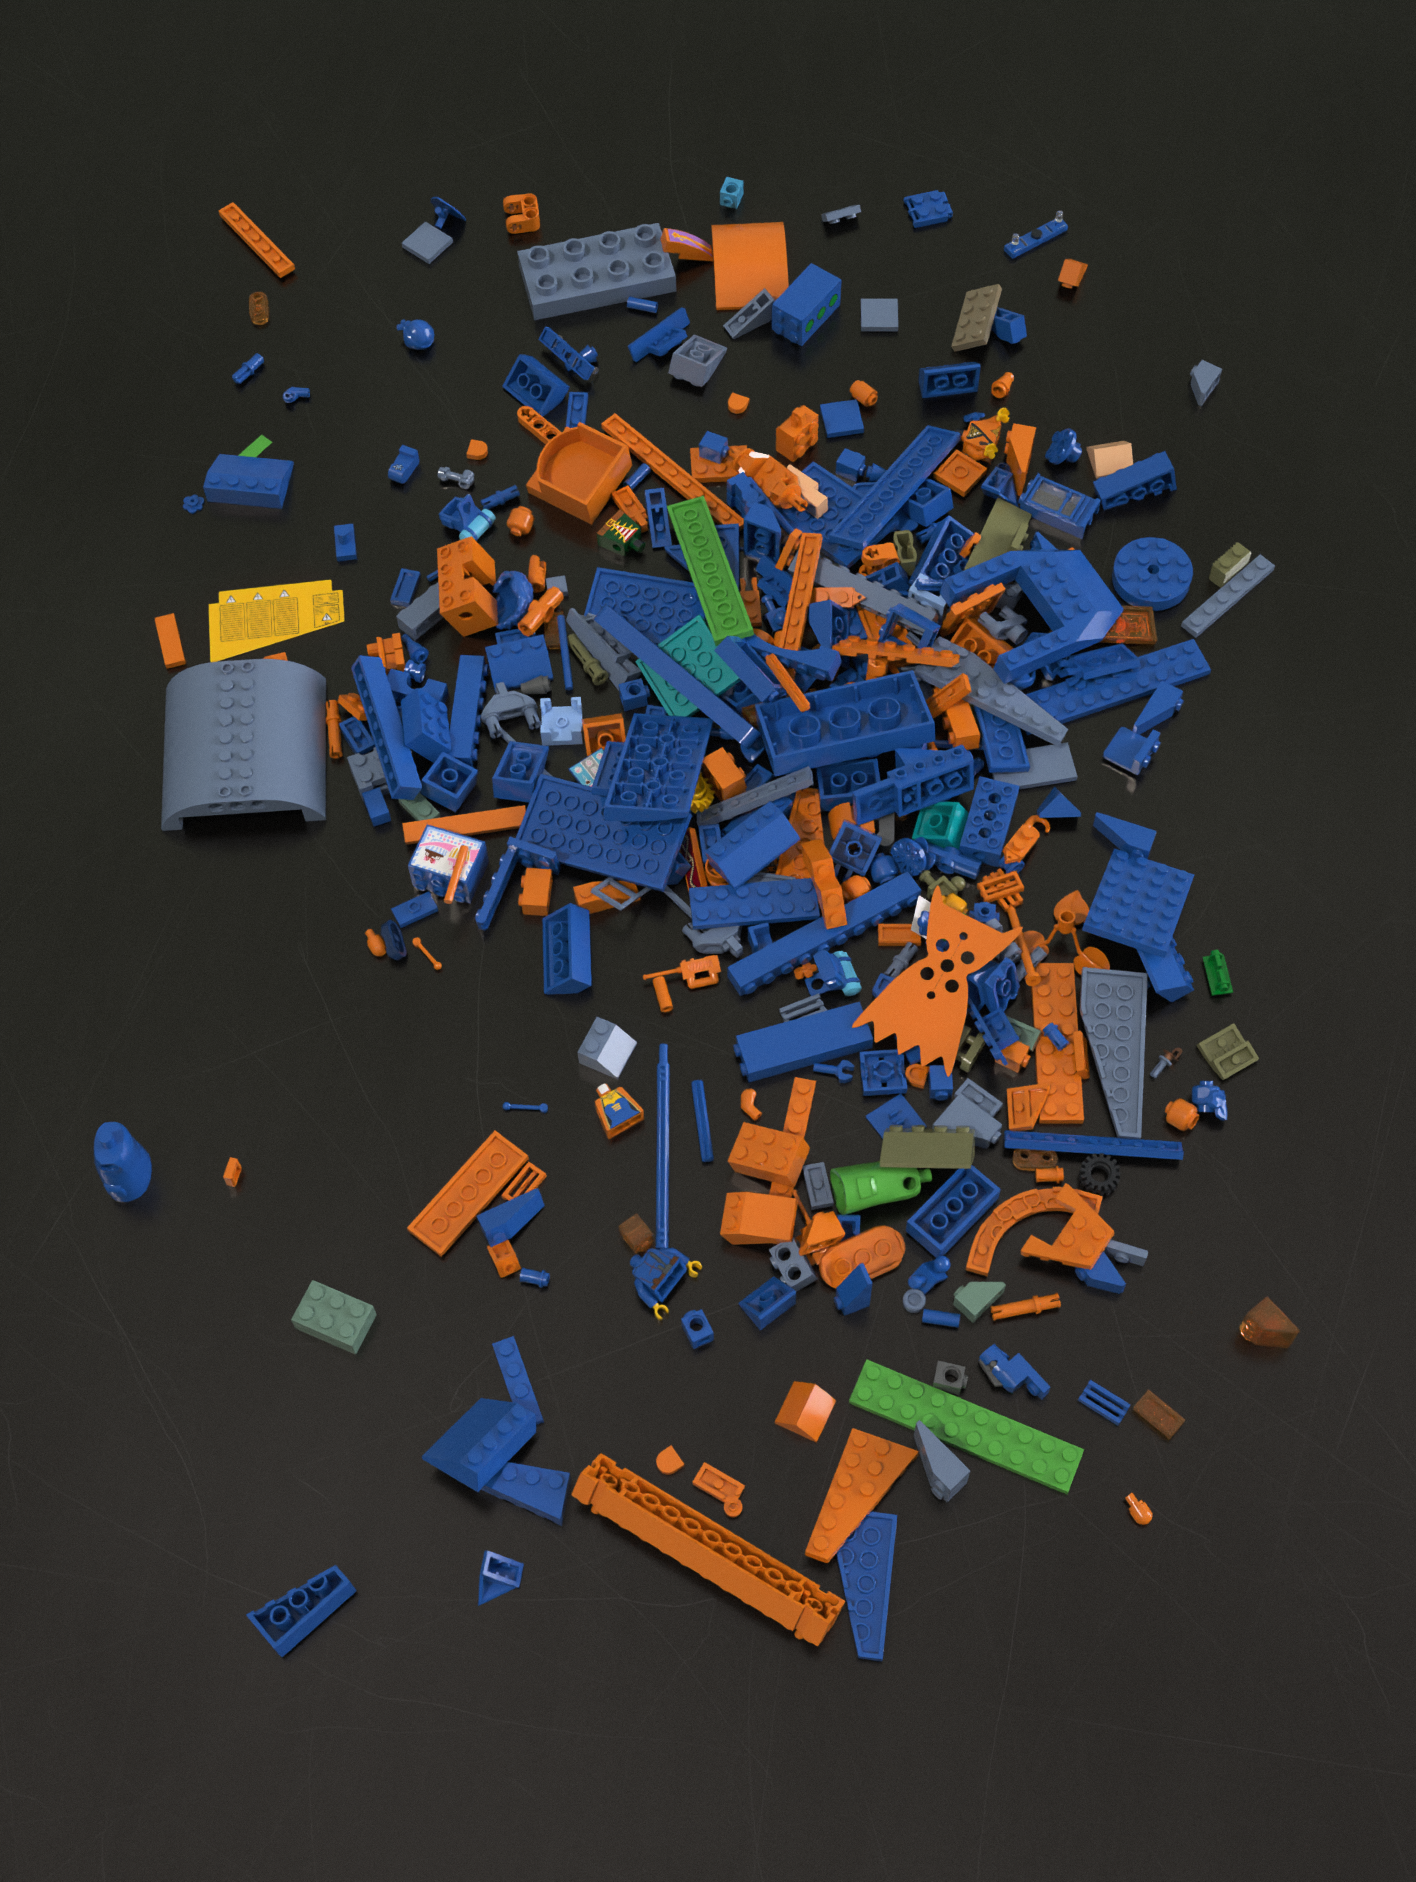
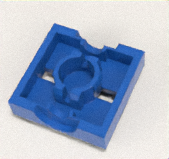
M898 1049L860 1052L863 1096L907 1093L903 1053L899 1055ZM881 1083H887V1087H882Z

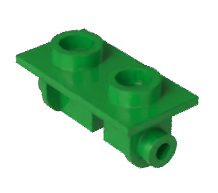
M1212 950L1210 956L1203 957L1211 994L1213 996L1233 993L1224 954L1220 953L1219 950Z

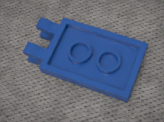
M1121 643L1068 656V660H1057V664L1060 667H1064V669L1057 671V675L1060 678L1072 675L1071 678L1066 679V684L1072 686L1080 678L1087 680L1140 667V659Z

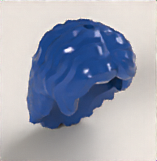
M504 571L493 585L492 591L497 593L498 625L496 627L501 630H510L514 625L518 626V623L528 613L529 605L533 600L534 590L532 584L523 573Z

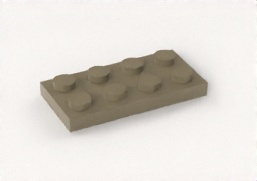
M999 284L966 292L951 346L954 352L987 344L1002 291Z

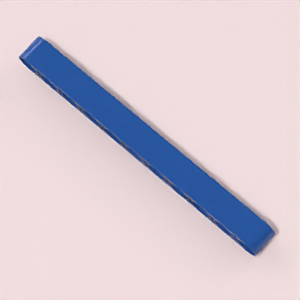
M605 603L594 617V620L744 747L750 749L762 734Z

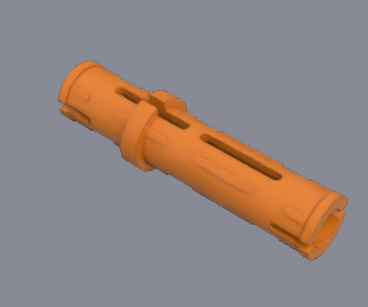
M329 700V702H326L327 717L325 722L328 725L329 754L331 758L336 759L339 756H343L339 723L342 721L341 717H339L338 701Z
M1058 1293L1042 1297L1036 1295L1032 1296V1299L990 1306L991 1313H994L992 1318L995 1321L997 1319L1032 1312L1038 1314L1042 1310L1060 1308L1061 1302L1060 1300L1055 1301L1059 1299Z

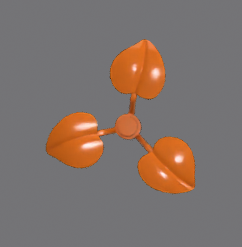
M1078 890L1065 896L1055 906L1054 917L1058 920V924L1054 925V929L1047 940L1044 941V936L1036 931H1026L1023 933L1029 954L1039 946L1047 955L1049 954L1047 944L1051 942L1057 930L1062 934L1072 933L1076 950L1079 954L1074 958V969L1080 975L1083 967L1110 970L1109 961L1101 950L1095 947H1087L1082 952L1080 949L1075 925L1085 922L1089 907Z

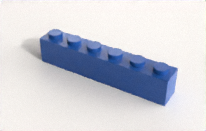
M460 655L449 731L451 752L448 755L473 767V761H477L475 745L479 744L480 733L477 730L482 725L480 710L484 709L482 693H486V681H484V678L488 676L489 666L485 664L484 656Z

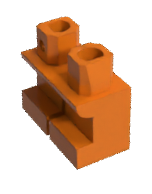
M400 633L392 634V638L387 639L376 637L377 643L367 645L368 656L381 657L387 676L390 669L404 672L406 665Z

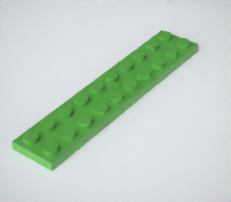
M704 496L667 506L668 514L715 646H718L727 636H737L741 639L753 636L754 631Z
M867 1359L849 1400V1403L914 1431L916 1423L920 1420L941 1442L1065 1494L1069 1492L1084 1452L1082 1448Z

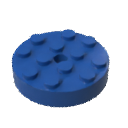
M1140 538L1128 543L1118 552L1112 571V582L1118 595L1128 604L1148 611L1165 610L1180 603L1187 595L1192 581L1193 567L1188 555L1176 544L1163 538Z

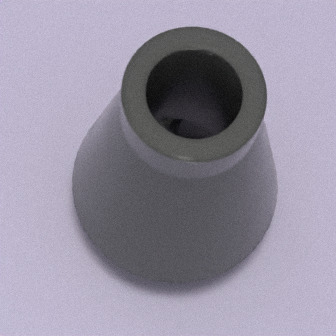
M540 675L525 683H521L522 693L525 695L547 694V692L551 691L548 675Z

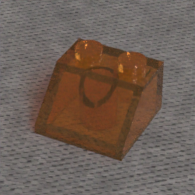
M1268 1297L1264 1298L1246 1314L1239 1327L1244 1338L1252 1341L1255 1345L1289 1348L1300 1332Z

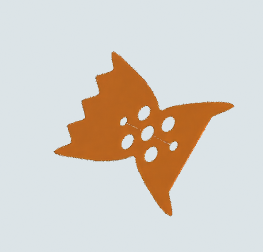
M937 885L931 900L926 944L928 956L914 963L897 976L853 1023L852 1028L873 1021L875 1043L895 1033L899 1055L919 1045L921 1066L924 1067L936 1058L943 1057L947 1077H949L955 1063L966 1018L968 1003L967 975L979 970L1016 939L1023 927L1001 933L945 905L940 887ZM962 932L967 933L968 937L966 940L960 939L959 935ZM940 939H946L949 942V949L945 952H941L936 948V942ZM965 951L974 954V961L971 964H964L961 961V955ZM945 959H950L954 963V969L950 972H944L941 969V962ZM925 967H930L934 971V976L930 980H924L920 975L921 970ZM953 979L958 982L959 988L956 992L950 993L946 990L945 984L948 980ZM930 991L934 992L935 998L928 999L927 993Z

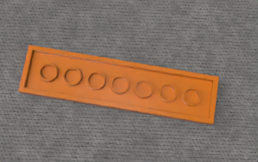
M1038 963L1034 969L1035 972L1039 973L1041 982L1036 986H1031L1033 1026L1042 1032L1035 1047L1037 1084L1048 1083L1050 1085V1091L1039 1114V1123L1083 1124L1081 1076H1079L1076 1070L1073 1032L1078 1031L1074 963ZM1052 1022L1054 1025L1059 1026L1058 1030L1069 1041V1044L1061 1051H1058L1051 1040L1044 1036L1043 1029Z

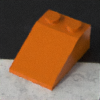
M1013 423L1012 431L1008 430L1006 442L1009 443H1006L1004 454H1007L1006 463L1009 472L1013 473V482L1017 495L1021 496L1033 451L1036 427Z
M753 1192L727 1193L720 1235L732 1245L792 1242L798 1199Z

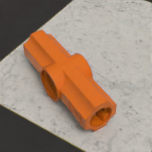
M553 586L539 600L531 602L528 613L518 623V629L523 635L528 637L533 635L543 622L548 623L552 619L554 609L564 599V595L559 588Z

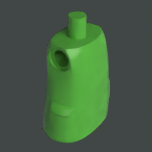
M880 1161L833 1168L830 1171V1181L835 1205L841 1215H847L880 1204L915 1197L921 1190V1183L931 1182L932 1175L929 1168L917 1170V1168L880 1167Z

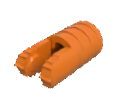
M537 555L530 557L528 581L532 584L534 593L544 591L546 578V562L539 561L540 558Z

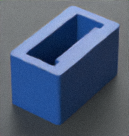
M380 788L363 792V800L373 826L391 821Z

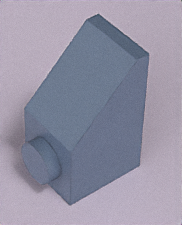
M1201 360L1198 366L1195 365L1190 373V376H1192L1190 385L1200 406L1203 405L1218 384L1222 372L1221 368L1204 360Z

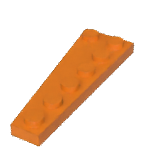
M848 636L847 639L841 640L832 646L833 650L839 651L840 655L857 657V655L868 654V658L872 659L887 656V660L890 661L906 658L908 663L953 667L959 663L960 655L953 654V651L950 650L939 652L934 651V648L931 647L920 649L915 648V645L912 644L901 646L893 641L882 643L878 642V639L869 638L863 640L859 636Z

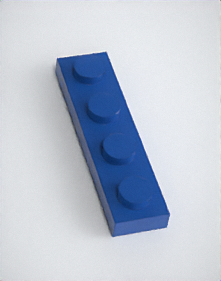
M514 1336L493 1343L492 1346L512 1402L518 1403L536 1413V1425L543 1423L544 1421Z

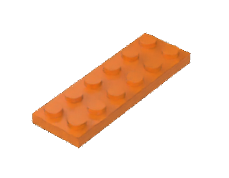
M494 1131L407 1227V1230L442 1257L477 1218V1215L487 1207L529 1159L528 1155L497 1131Z

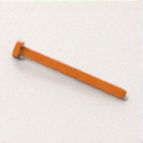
M1009 906L1007 912L1012 928L1021 927L1016 909L1013 906ZM1021 931L1016 937L1018 947L1022 950L1021 957L1027 973L1025 981L1028 986H1036L1041 982L1039 973L1034 970L1027 944Z

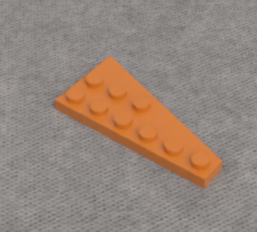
M808 787L796 791L789 819L800 840L780 855L775 873L777 875L796 877V879L811 878L803 862L800 843L820 838L824 843L818 789Z
M852 1428L807 1545L805 1556L828 1564L844 1545L851 1533L860 1526L867 1514H870L891 1489V1486L898 1477H901L909 1464L917 1458L919 1451Z

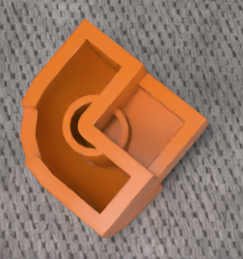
M850 802L835 806L828 814L833 840L844 819L856 824L853 806H850ZM874 820L858 825L875 833ZM857 843L848 846L851 850L860 849V847H857Z

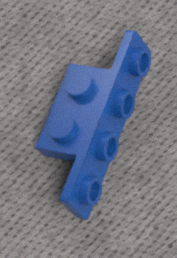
M681 307L628 345L633 361H639L648 353L663 356L668 353V350L679 345L682 340L688 337L686 331L683 330L684 327L690 324L685 308Z
M764 554L761 556L756 567V571L764 578L759 579L757 586L765 594L772 595L779 606L787 608L793 577L784 569L781 571L775 568L776 562Z
M968 998L970 1007L967 1010L973 1020L975 1018L978 1019L974 1023L980 1033L985 1032L982 1037L988 1047L993 1046L990 1049L996 1061L1001 1060L1004 1066L1007 1065L1008 1062L1001 1050L1020 1040L1001 1007L982 1018L971 998Z

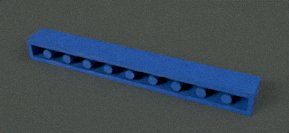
M907 871L845 904L847 925L826 929L822 916L727 967V977L740 996L751 994L764 983L769 984L779 975L790 973L794 967L800 964H807L818 951L826 950L828 952L833 946L844 944L848 938L862 934L871 926H877L887 917L896 916L902 909L916 905L918 897L921 896V889Z

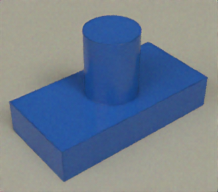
M354 525L334 526L337 561L357 559Z

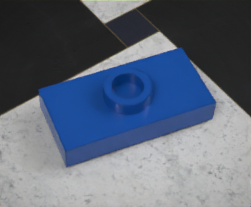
M429 891L391 908L400 928L439 911Z

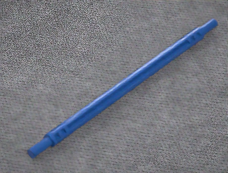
M667 1044L659 1045V1063L657 1064L656 1250L669 1248L670 1064H668Z

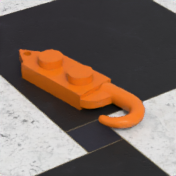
M822 587L812 589L810 603L832 600L843 608H854L856 604L865 600L866 597L856 592L853 587Z
M1032 815L1022 824L1002 851L1005 857V864L1020 863L1040 837L1038 830L1033 827L1034 823H1042L1046 827L1045 832L1048 833L1050 831V824L1047 819L1039 818L1038 815Z

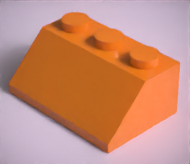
M966 617L950 641L975 653L992 668H994L1000 654L1014 649L1004 640L995 639L989 633L990 631L978 622V618Z

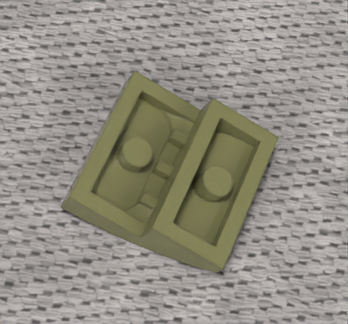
M1234 1023L1196 1045L1208 1064L1222 1080L1259 1060L1250 1042H1245Z

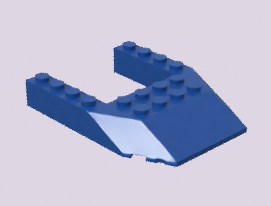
M1031 549L1009 551L945 578L939 592L948 606L951 607L959 601L961 603L967 601V598L974 593L980 594L984 592V589L989 585L994 584L996 586L1000 583L1004 585L1016 580L1053 632L998 656L993 669L1004 684L1102 641L1124 610L1080 550Z

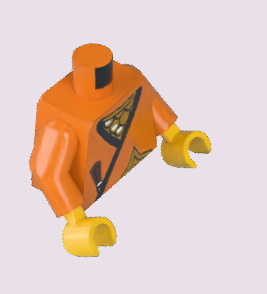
M1001 408L997 415L989 419L971 421L968 430L956 429V432L961 434L960 441L964 442L963 453L975 461L982 460L991 463V460L995 457L994 453L998 452L996 446L1000 437L1001 421L1003 423L1009 421L1008 415H1010V412L1007 408Z

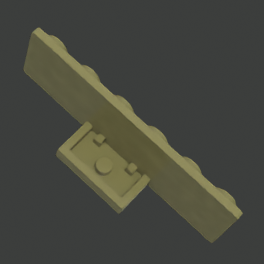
M997 498L980 534L981 539L975 545L964 570L1009 551L1022 550L1023 546L1020 544L1024 545L1029 535L1026 531L1032 514L1001 498Z

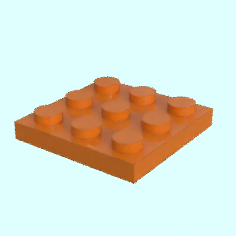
M1003 584L989 585L984 589V592L980 594L974 593L969 596L967 601L963 603L959 601L950 607V612L946 615V619L942 622L939 630L941 636L944 638L957 631L966 617L979 619L983 612L992 613L1006 590Z

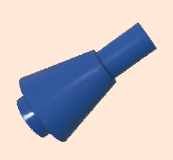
M587 345L579 353L589 363L597 361L596 357H598V354L593 346L589 347ZM567 364L564 365L567 371L571 370Z
M872 463V466L867 468L866 477L869 478V482H876L887 470Z
M404 634L401 637L406 644L411 660L419 664L427 659L429 651L425 647L413 641L408 634Z

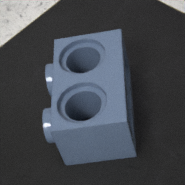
M793 1237L792 1242L779 1243L769 1249L772 1255L770 1257L771 1263L782 1274L780 1277L781 1282L797 1292L816 1281L818 1277L806 1254L799 1255L800 1243ZM790 1251V1258L783 1261L784 1253ZM801 1270V1276L797 1280H793L794 1272Z

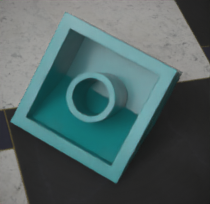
M938 802L922 808L918 815L912 839L924 837L928 843L942 848L951 846L959 850L969 812L958 802Z

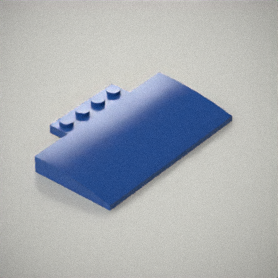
M634 713L625 742L607 741L592 785V795L607 796L604 805L605 821H658L688 817L714 721L711 718Z

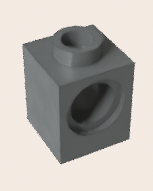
M938 1361L933 1387L950 1394L959 1395L961 1388L966 1389L968 1375H964L965 1367ZM953 1375L957 1381L953 1383L948 1382L945 1376Z

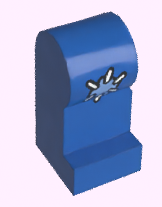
M402 445L399 449V455L389 468L388 478L404 484L420 462L418 451Z

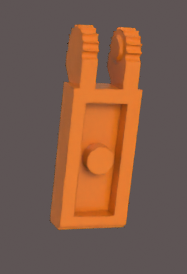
M757 577L752 578L751 586L753 590L745 591L746 581L744 578H740L739 592L752 627L762 626Z

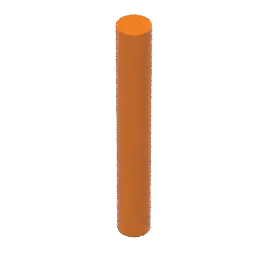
M465 845L460 846L446 891L444 902L447 904H452L468 852V847Z

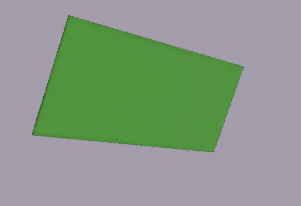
M261 435L238 456L257 457L272 442Z

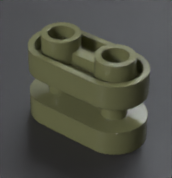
M964 1025L955 1061L962 1062L960 1069L968 1073L986 1042L982 1037L984 1034L979 1033L977 1037L970 1035L972 1028ZM968 1043L971 1047L967 1054H964L961 1051L965 1044Z

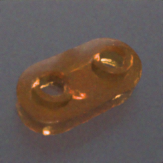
M254 292L249 297V314L254 324H264L269 319L268 299L263 292Z
M1015 1149L1012 1157L1013 1164L1018 1169L1036 1171V1168H1055L1058 1159L1055 1151ZM1026 1154L1028 1158L1024 1159L1020 1155ZM1043 1156H1049L1050 1160H1044Z

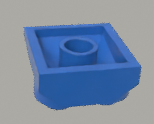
M742 680L719 696L721 700L742 717L755 710V704L764 703L757 698Z

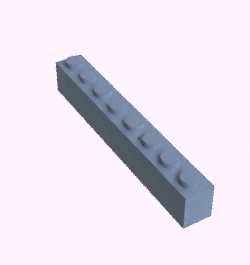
M798 551L788 568L792 576L795 571ZM827 558L818 559L813 586L817 588L853 587L856 592L866 597L865 600L856 604V606L886 620V614L890 607L901 603L931 621L938 622L939 616L935 608L929 605L925 607L919 605V602L912 597L906 599L901 596L900 592L894 589L889 591L877 581L873 583L867 581V578L862 574L857 573L854 575L850 573L848 568L842 565L837 567ZM899 616L896 623L921 636L925 631Z

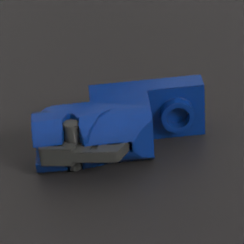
M994 1344L980 1355L979 1364L995 1387L1003 1386L1007 1391L1014 1393L1026 1383L1029 1392L1034 1396H1038L1041 1400L1048 1395L1051 1387L1020 1353L1009 1360L1010 1356Z

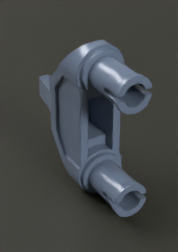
M504 682L496 683V695L488 702L481 714L482 722L487 724L490 736L496 738L495 732L497 738L503 734L498 721L522 715L526 717L530 729H534L533 724L536 729L539 728L541 721L536 712L538 707L535 700L517 691L508 692Z
M692 922L688 923L690 928L685 925L682 929V932L693 942V947L700 953L723 954L726 951H730L736 958L744 954L742 951L743 947L739 943L741 942L740 936L743 926L711 928L705 933H701L698 929L693 930Z

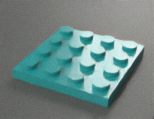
M701 615L696 616L657 645L718 697L741 681L714 651L717 646H715L711 631ZM640 658L635 661L669 716L691 717L700 711L698 707Z

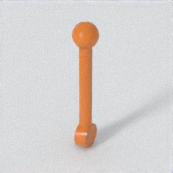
M414 938L413 945L422 950L434 964V969L440 970L442 964L437 962L424 948L420 938Z

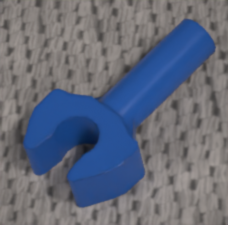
M842 1060L837 1066L814 1063L813 1071L834 1074L838 1077L839 1083H847L853 1079V1075L842 1072L843 1070L854 1071V1065L848 1060Z

